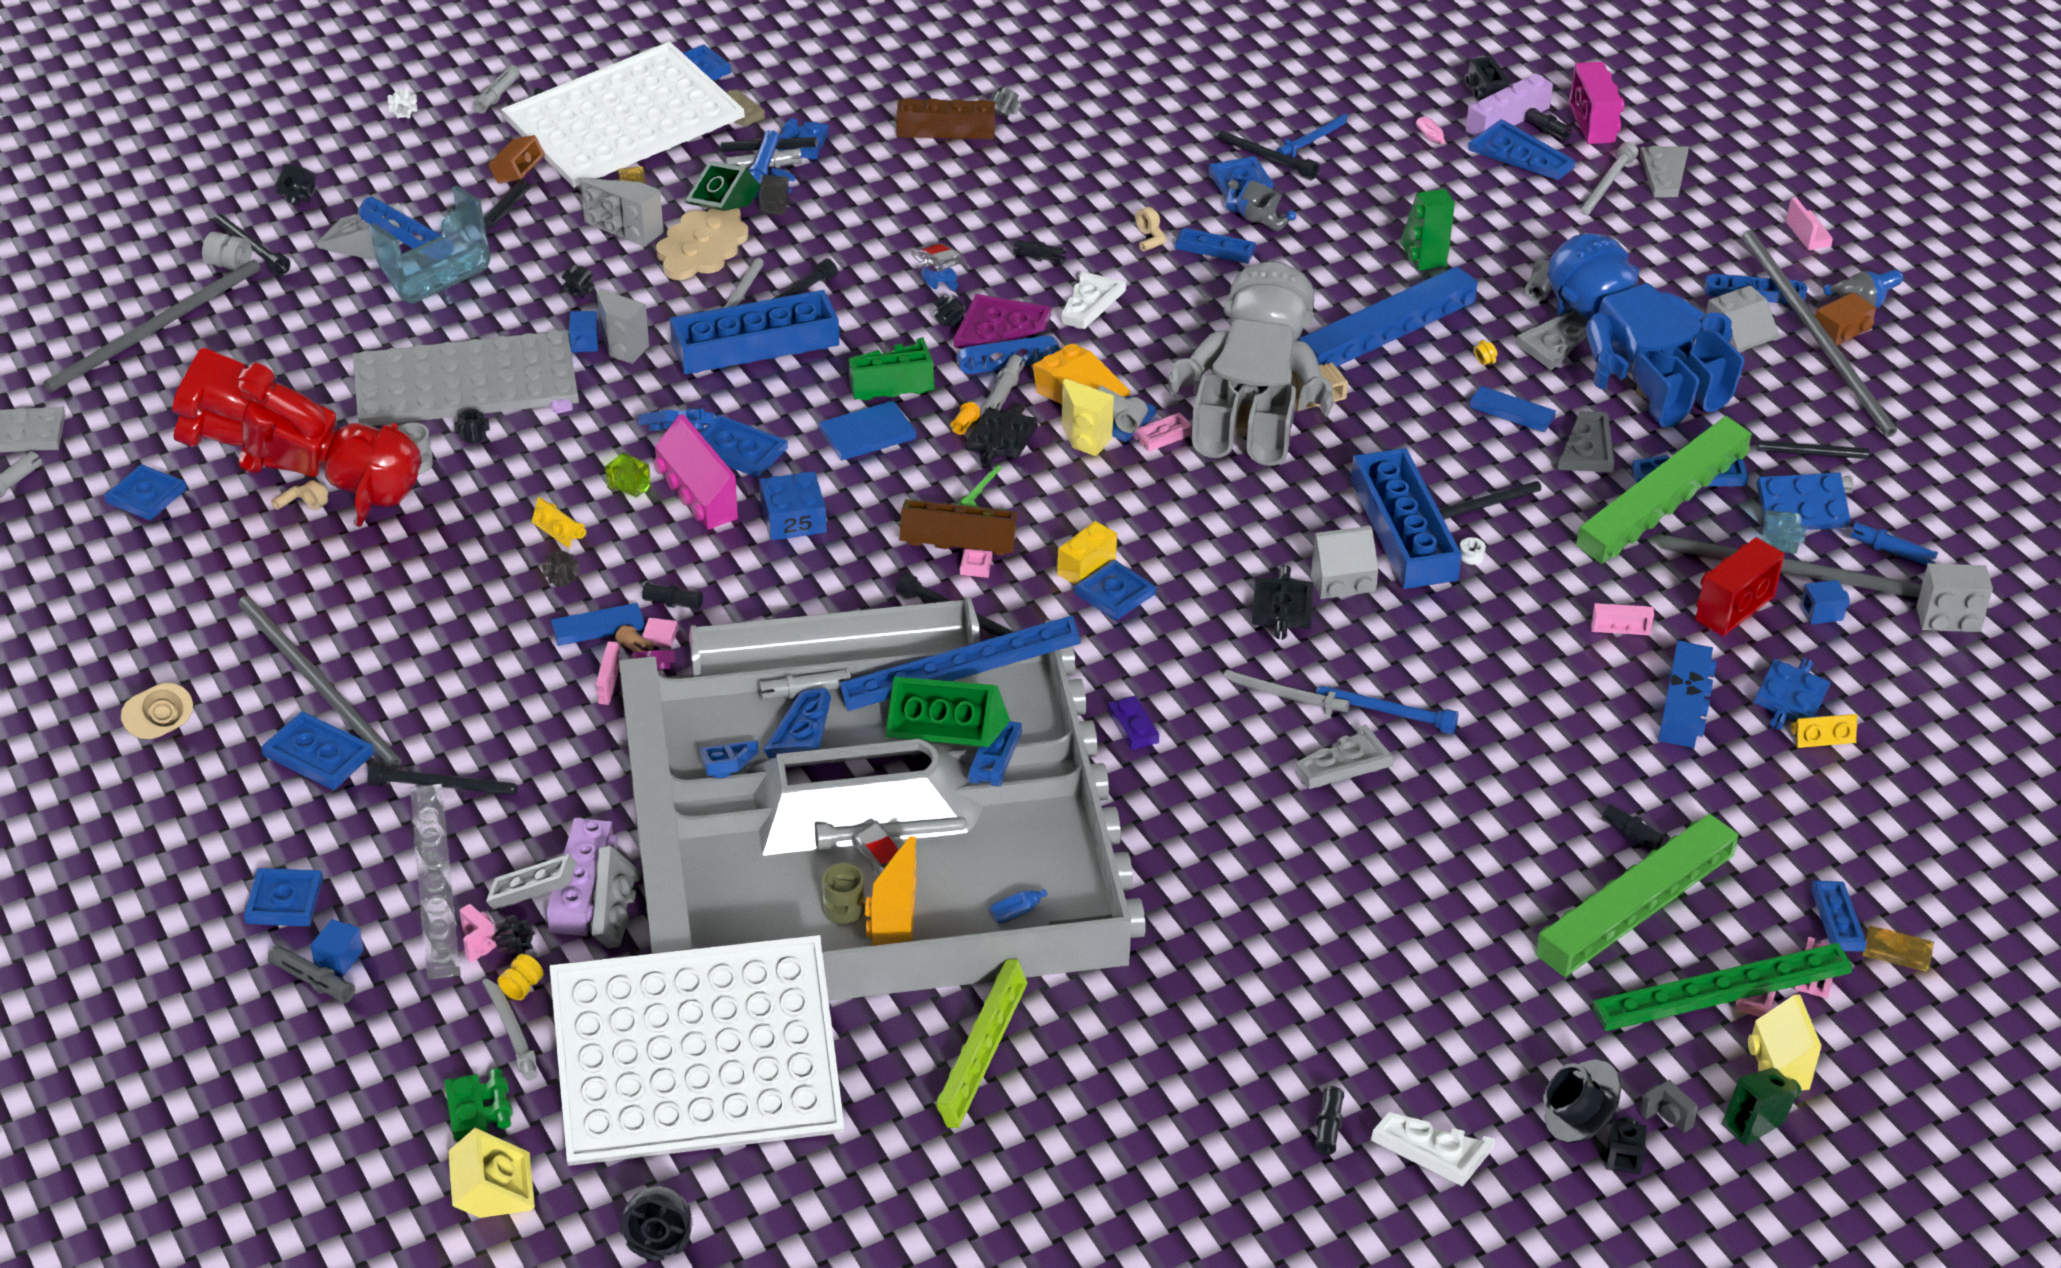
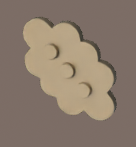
M739 208L726 211L709 209L708 212L694 210L685 213L680 219V224L668 228L667 238L660 240L656 245L657 258L663 262L664 274L673 280H686L697 272L706 274L718 272L724 267L726 259L737 255L738 245L747 241L749 237L748 226L741 221Z

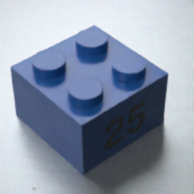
M815 471L759 479L761 508L771 541L827 533L826 506Z

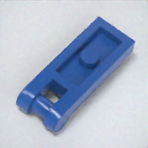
M1010 721L990 747H979L970 767V783L980 784L983 781L990 782L991 786H1002L1005 771L1022 734V723Z

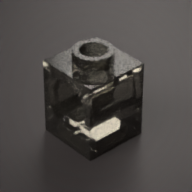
M764 175L759 190L760 213L785 215L789 201V177Z

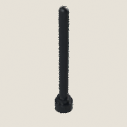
M1220 130L1216 133L1218 140L1296 169L1302 178L1312 181L1318 175L1320 165L1317 161L1311 159L1300 161Z
M222 214L214 216V221L231 235L249 240L252 251L267 261V267L272 273L282 276L289 271L291 262L286 256L281 253L270 252Z
M824 259L816 265L814 273L775 298L797 295L819 281L828 282L838 275L837 266L831 259Z
M908 572L903 573L896 584V592L906 598L917 596L929 603L952 601L923 587L918 577ZM976 613L980 628L998 637L1014 632Z
M377 761L370 762L367 776L368 785L382 787L383 784L388 785L389 782L505 795H514L518 791V786L515 783L393 770L391 766H386L385 762Z

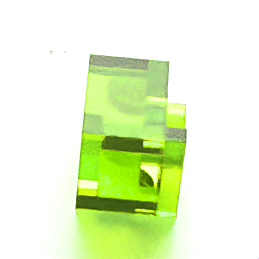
M624 452L605 466L607 488L610 490L617 488L637 498L651 487L649 464Z

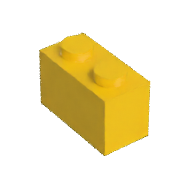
M1097 521L1091 523L1058 548L1057 575L1076 585L1114 559L1116 560L1117 533Z

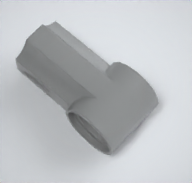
M1537 258L1534 264L1531 278L1525 287L1524 293L1531 302L1539 303L1541 300H1545L1552 289L1547 276L1548 260Z
M1101 385L1098 390L1114 395L1113 419H1115L1117 427L1126 433L1135 432L1148 413L1146 403L1137 397L1126 399Z

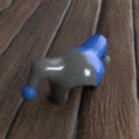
M1249 179L1237 197L1236 190L1239 187V183L1236 180L1229 181V191L1225 202V207L1229 212L1239 213L1246 220L1261 223L1274 232L1281 231L1289 221L1296 219V213L1293 210L1287 211L1286 216L1277 217L1275 211L1282 195L1274 189Z
M1891 270L1882 274L1862 271L1849 277L1847 280H1841L1835 285H1825L1823 291L1827 296L1833 293H1840V298L1854 292L1877 309L1884 303L1887 291L1901 284L1903 274L1899 270Z

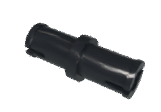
M1536 108L1530 109L1527 113V116L1531 118L1526 117V121L1541 128L1543 133H1551L1563 141L1570 138L1572 133L1568 131L1571 132L1572 127L1558 121L1554 115H1546Z
M1016 239L1014 242V247H1020L1013 249V254L1016 256L1034 258L1038 262L1042 260L1059 264L1065 262L1066 257L1060 256L1067 254L1064 247L1046 245L1042 241L1033 243Z
M647 582L642 591L644 601L664 603L670 608L681 606L700 610L703 604V593L701 591L680 589L678 585L671 584L668 587Z
M1612 803L1605 808L1602 814L1604 815L1601 817L1603 822L1624 833L1623 836L1627 839L1633 838L1649 847L1652 851L1658 850L1664 841L1662 839L1665 838V834L1643 823L1642 818L1635 815L1633 817Z
M1328 1086L1323 1089L1321 1111L1316 1115L1318 1131L1314 1147L1318 1153L1323 1155H1331L1336 1152L1338 1130L1343 1125L1341 1109L1345 1094L1341 1088L1335 1086Z

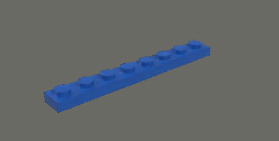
M1073 615L844 681L840 685L847 711L891 699L894 677L954 681L1081 644V640Z

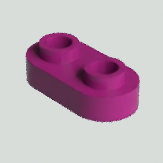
M675 650L632 653V659L656 657L658 670L670 669V663L676 662Z

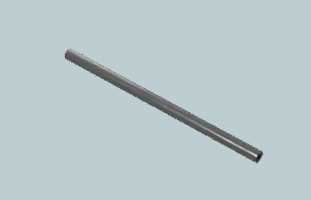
M251 260L43 382L44 388L49 393L56 391L259 272L260 265L256 260Z
M1667 535L1663 546L1665 550L1721 561L1725 557H1730L1738 550ZM1786 558L1783 559L1781 568L1783 573L1824 581L1838 580L1840 584L1917 599L1922 587L1920 584Z
M250 596L240 598L238 606L353 731L362 740L373 745L374 753L382 762H385L386 766H391L393 770L397 769L401 765V758Z

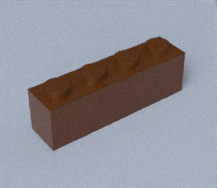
M906 98L898 99L897 138L994 139L995 101L983 99L978 101H964L962 99L939 100L934 98L929 100Z
M905 499L901 511L899 541H906L907 544L913 546H920L926 543L934 544L935 547L940 549H949L953 546L962 547L963 550L992 551L995 555H1006L1013 553L1015 547L1018 512Z

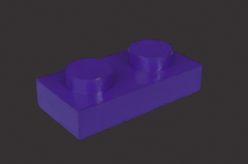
M1135 695L1108 702L1107 712L1130 750L1159 743V733Z

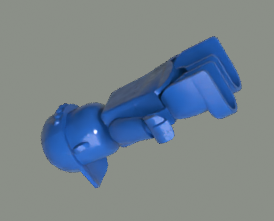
M1583 233L1573 236L1558 247L1549 261L1547 273L1552 289L1557 296V316L1559 317L1575 310L1578 314L1588 319L1586 337L1596 363L1593 383L1596 387L1605 389L1610 373L1617 375L1620 380L1626 378L1627 371L1632 373L1637 386L1650 400L1649 413L1664 428L1673 427L1685 419L1691 411L1694 400L1706 412L1717 411L1730 401L1738 385L1744 365V357L1729 343L1733 331L1731 328L1732 321L1728 316L1718 312L1706 315L1691 303L1674 294L1659 292L1649 283L1638 285V268L1628 262L1629 255L1618 241L1602 234Z

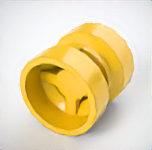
M520 954L512 961L511 969L504 970L498 977L497 982L505 995L520 1001L530 992V986L537 984L541 980L544 972L541 965L534 958L526 954Z

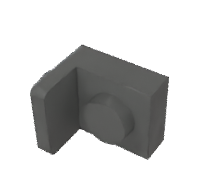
M1670 1079L1659 1086L1650 1087L1645 1092L1642 1098L1643 1103L1640 1114L1644 1119H1648L1661 1112L1664 1118L1669 1123L1674 1124L1682 1133L1694 1127L1698 1105Z

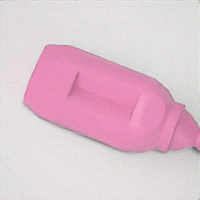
M1426 116L1417 119V128L1426 138L1441 145L1445 144L1443 130L1433 119Z

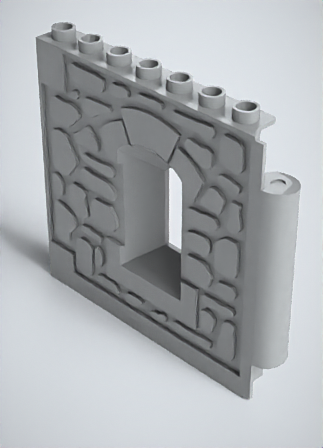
M965 597L964 600L703 627H696L694 624L691 625L689 635L691 675L663 677L658 672L656 657L619 660L651 954L820 935L828 1001L993 982L996 980L997 974L1000 973L1006 959H1018L1026 978L1128 966L1130 939L1145 936L1144 909L1140 898H1125L1124 891L1132 890L1133 888L1131 860L1128 852L1113 853L1112 845L1120 844L1121 841L1119 815L1115 806L1101 807L1100 801L1108 800L1109 798L1108 775L1104 763L1090 764L1089 757L1097 756V736L1093 720L1079 721L1078 719L1079 715L1086 714V696L1082 679L1068 680L1067 675L1075 673L1074 647L1060 649L954 680V682L997 685L1010 721L1022 723V734L1005 771L1001 787L991 786L990 782L981 781L980 784L969 782L970 767L979 746L927 742L921 739L887 738L885 734L891 699L847 711L841 688L828 690L831 701L820 750L776 754V758L770 759L763 750L798 695L791 699L784 696L761 700L759 691L762 690L761 688L759 689V681L784 679L785 675L791 674L793 677L845 669H849L851 678L848 679L851 680L980 642L979 623L970 597ZM751 740L758 741L759 753L740 771L732 772L726 778H713L712 775L707 776L699 760L698 748ZM917 753H926L932 760L930 766L924 771L795 785L787 784L785 768ZM964 818L967 821L966 829L961 831L889 837L897 848L900 849L909 836H916L917 883L913 940L911 942L872 946V938H866L867 918L871 919V917H866L865 911L859 920L851 924L840 925L826 918L823 913L822 876L826 869L838 863L852 864L861 869L864 875V907L866 897H872L873 883L884 869L861 840L837 842V845H831V849L818 850L815 837L816 824L829 823V826L842 829L872 826L874 824L887 825ZM1042 889L1047 891V896L1042 897L1033 910L1006 923H995L989 913L988 908L993 903L1017 892L1030 890L1040 892Z

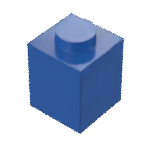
M597 311L570 312L569 335L571 352L598 351L599 326Z
M1838 580L1808 583L1804 586L1800 607L1810 625L1843 621L1846 608L1850 605V598Z
M334 919L328 922L310 945L314 964L321 968L328 967L335 972V975L344 977L364 951L360 928Z

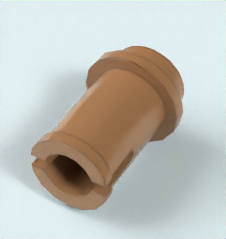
M624 625L616 633L615 638L622 648L627 647L633 652L645 651L643 648L653 651L654 644L636 633V629L633 626Z

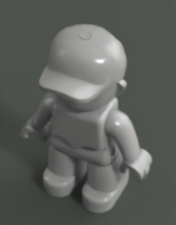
M1269 261L1248 266L1240 272L1232 283L1229 299L1224 302V312L1231 318L1232 326L1230 331H1216L1200 344L1190 359H1180L1172 366V371L1169 375L1171 394L1178 393L1179 387L1188 385L1194 386L1193 394H1197L1193 408L1192 443L1194 448L1204 456L1220 458L1231 452L1236 434V421L1241 403L1253 404L1247 430L1246 448L1248 455L1255 462L1266 466L1282 463L1288 454L1295 408L1296 390L1295 386L1291 385V370L1298 373L1303 384L1300 396V409L1306 410L1307 403L1314 402L1321 405V412L1326 417L1333 406L1332 384L1327 379L1322 378L1314 351L1307 343L1298 341L1303 328L1309 326L1314 320L1313 307L1315 299L1312 284L1305 274L1283 262ZM1212 366V374H1205L1201 379V376Z

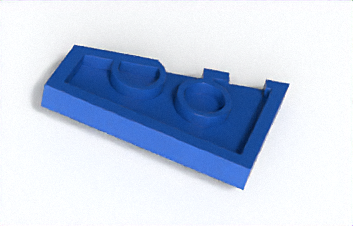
M827 688L801 690L763 749L769 759L776 758V754L820 750L831 701Z

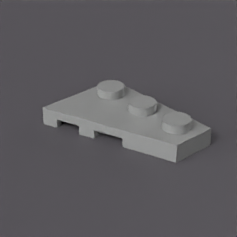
M607 846L599 848V858L596 863L597 881L596 890L593 894L595 905L591 931L595 939L610 949L620 947L628 922L626 908L628 903L634 902L636 892L632 890L634 882L641 880L642 872L613 847Z

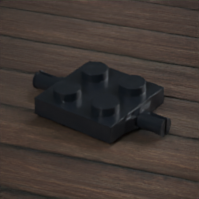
M1018 403L1013 406L1009 413L986 409L966 440L967 450L983 453L980 463L987 467L991 465L995 457L1008 456L1019 458L1038 427L1037 417L1023 415L1022 413L1025 408L1022 404L1018 406Z
M1285 565L1279 568V577H1256L1252 624L1275 626L1274 635L1279 639L1281 631V640L1287 637V627L1311 628L1313 582L1298 581L1290 578L1291 568L1288 565L1286 566V573H1284Z

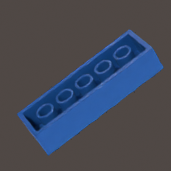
M825 290L670 318L671 343L684 374L699 373L700 371L721 369L732 365L748 364L764 359H775L780 356L801 354L807 351L839 346V319Z
M1407 448L1354 455L1351 483L1403 589L1458 581L1462 554Z

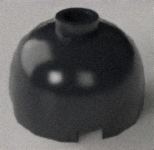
M661 1186L650 1187L635 1194L624 1209L620 1225L621 1235L623 1233L624 1238L627 1240L626 1246L638 1256L655 1261L664 1260L663 1255L675 1253L676 1256L681 1253L689 1243L693 1225L690 1206L679 1193L671 1188Z

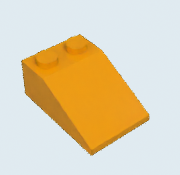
M1068 344L1063 349L1052 355H1047L1039 362L1033 364L1036 392L1062 404L1063 380L1065 378L1097 390L1102 385L1124 398L1130 396V390L1091 351L1077 344Z
M916 836L908 837L873 883L872 897H866L865 916L871 917V919L867 918L866 938H872V946L911 942L913 940L917 883Z

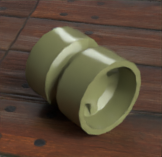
M838 863L830 866L822 876L823 913L827 919L836 924L854 923L862 917L865 911L864 875L861 869L852 864Z

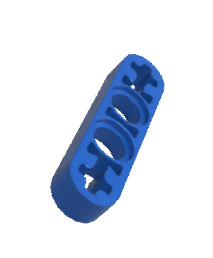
M366 198L358 208L359 216L365 222L437 262H445L454 250L450 240L376 198ZM389 220L396 221L400 227L392 225ZM412 232L419 234L423 240L414 237Z
M1711 274L1706 278L1704 291L1711 297L1716 298L1740 289L1738 287L1752 286L1768 302L1789 304L1771 278ZM1789 280L1805 301L1808 290L1807 285L1801 281Z
M1052 336L970 346L959 351L957 362L961 371L966 374L1004 369L1009 357L1015 355L1020 349L1028 350L1027 354L1021 357V361L1025 362L1024 366H1029L1039 362L1047 355L1056 353L1060 350L1057 340ZM1002 353L1001 358L998 360H989L992 354Z

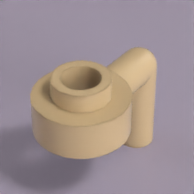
M1151 207L1138 210L1135 220L1139 230L1144 234L1151 233L1153 235V238L1140 242V250L1145 252L1165 244L1167 237L1159 228V214Z
M310 480L303 486H293L271 502L273 507L279 510L299 497L303 499L308 507L318 510L328 503V491L322 483Z

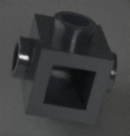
M283 164L281 175L276 183V193L284 196V201L291 204L299 205L300 201L310 203L316 189L315 180L317 174L306 168Z

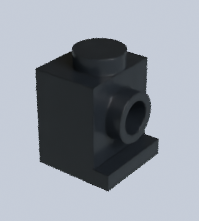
M1624 1117L1619 1121L1612 1120L1608 1137L1607 1170L1641 1175L1646 1154L1647 1125L1639 1124L1636 1119L1631 1117ZM1616 1154L1634 1155L1635 1158L1616 1156Z

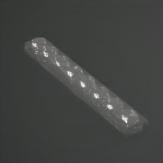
M442 784L412 787L410 791L427 978L430 980L459 976L461 971Z

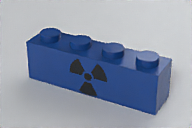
M1677 641L1658 741L1695 748L1697 736L1703 737L1707 719H1702L1701 716L1707 717L1710 699H1705L1704 697L1711 696L1713 680L1708 679V677L1714 678L1717 660L1711 659L1713 647Z

